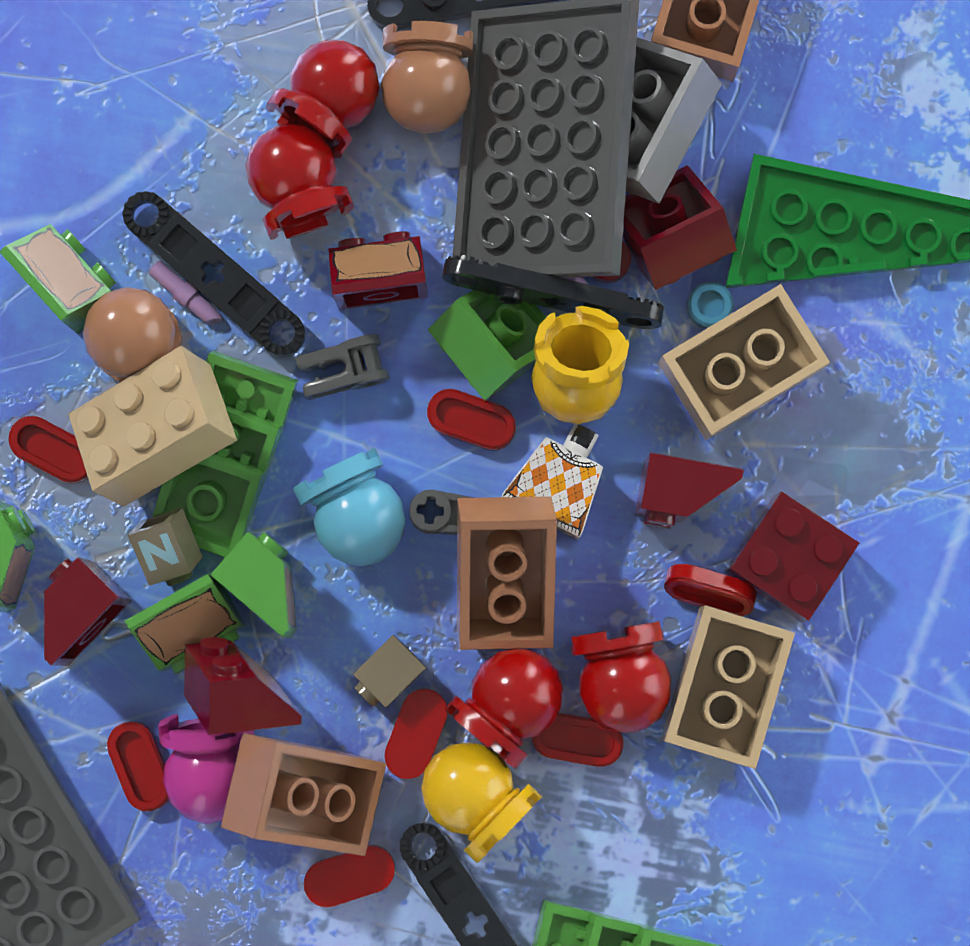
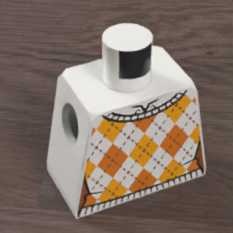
M574 423L563 445L545 437L504 490L501 497L551 496L557 518V530L578 540L583 532L603 470V466L588 459L599 435L580 424Z

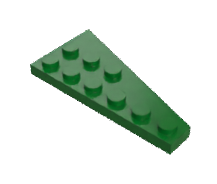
M754 154L751 160L734 241L737 250L732 252L725 287L735 288L969 263L970 200Z

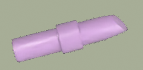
M157 261L151 267L148 274L173 295L172 298L182 307H187L206 324H218L224 321L217 310L199 294L197 289L189 282L182 280L162 261Z

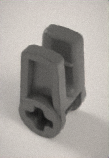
M370 334L352 338L339 345L295 357L297 367L302 372H310L317 369L326 370V367L341 363L346 364L345 370L340 374L322 379L316 377L315 381L305 383L303 385L305 398L308 400L351 389L372 387L390 380L388 370L382 368L377 349L381 345L379 335ZM362 354L364 355L367 370L365 369Z
M433 489L424 490L418 493L411 502L409 508L410 520L416 529L426 534L457 535L458 498L475 497ZM427 500L436 501V509L443 510V516H436L433 524L424 523V515L417 513V508H424Z

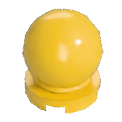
M576 306L575 313H565L556 317L555 312H553L542 321L535 337L534 354L536 361L531 374L534 393L542 410L561 422L582 424L601 419L615 405L620 396L623 384L622 372L625 368L629 349L628 339L625 340V336L618 329L619 322L616 318L600 309Z
M470 742L449 745L435 754L424 771L421 786L425 807L435 822L451 833L468 835V840L472 842L464 851L476 863L542 798L530 784L521 792L519 788H514L512 772L501 755L482 744Z

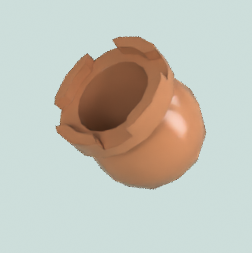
M412 21V28L407 31L397 32V25L394 23L383 28V50L394 55V57L384 69L381 81L382 97L387 111L399 125L420 134L442 132L456 124L467 110L471 89L468 70L460 59L473 54V32L471 30L464 32V36L457 34L458 25L436 21Z
M124 287L109 291L92 305L85 318L83 339L86 352L98 368L118 382L125 380L183 345L179 321L160 298L144 289Z

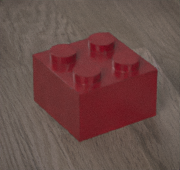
M781 491L774 495L725 572L734 578L748 582L756 589L758 594L800 622H805L811 619L860 542Z

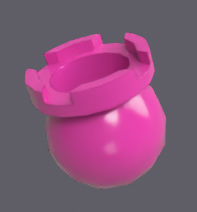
M177 714L162 719L158 724L160 744L164 748L174 750L165 763L163 777L169 802L186 819L207 825L221 822L243 733L254 735V730L209 736L199 719L179 722Z

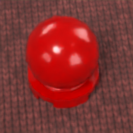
M326 39L312 44L297 58L290 75L291 90L285 88L276 89L266 104V110L274 112L276 109L281 114L276 122L278 125L301 124L320 133L332 149L334 158H341L352 141L347 128L359 125L372 112L378 98L380 85L376 65L363 48L344 40Z
M301 124L277 125L260 135L249 149L245 165L248 184L258 201L271 209L262 219L270 240L277 238L279 231L284 232L286 239L316 231L329 225L326 216L337 210H340L341 215L346 216L354 208L347 187L333 186L337 175L334 154L320 133Z
M660 621L624 627L626 636L608 640L606 631L571 637L573 645L571 646L572 656L585 654L584 659L588 660L580 674L579 695L589 715L604 729L621 733H636L648 728L661 719L670 702L672 678L665 661L652 650L655 647L653 642L665 640Z
M530 649L504 650L496 653L481 664L472 681V699L467 698L465 702L456 695L444 710L485 746L491 747L500 754L506 763L517 769L528 755L519 747L523 745L522 740L537 737L554 724L562 706L563 686L558 670L547 657Z

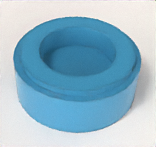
M705 282L693 289L687 300L689 318L695 325L704 329L732 314L733 311L731 293L725 286L716 282Z

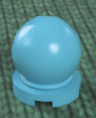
M376 448L369 450L366 454L361 452L323 470V477L311 483L305 480L293 488L301 506L311 502L313 506H317L314 527L318 541L333 558L345 564L367 566L379 563L395 551L403 537L405 516L402 501L389 484L375 478V471L383 466Z

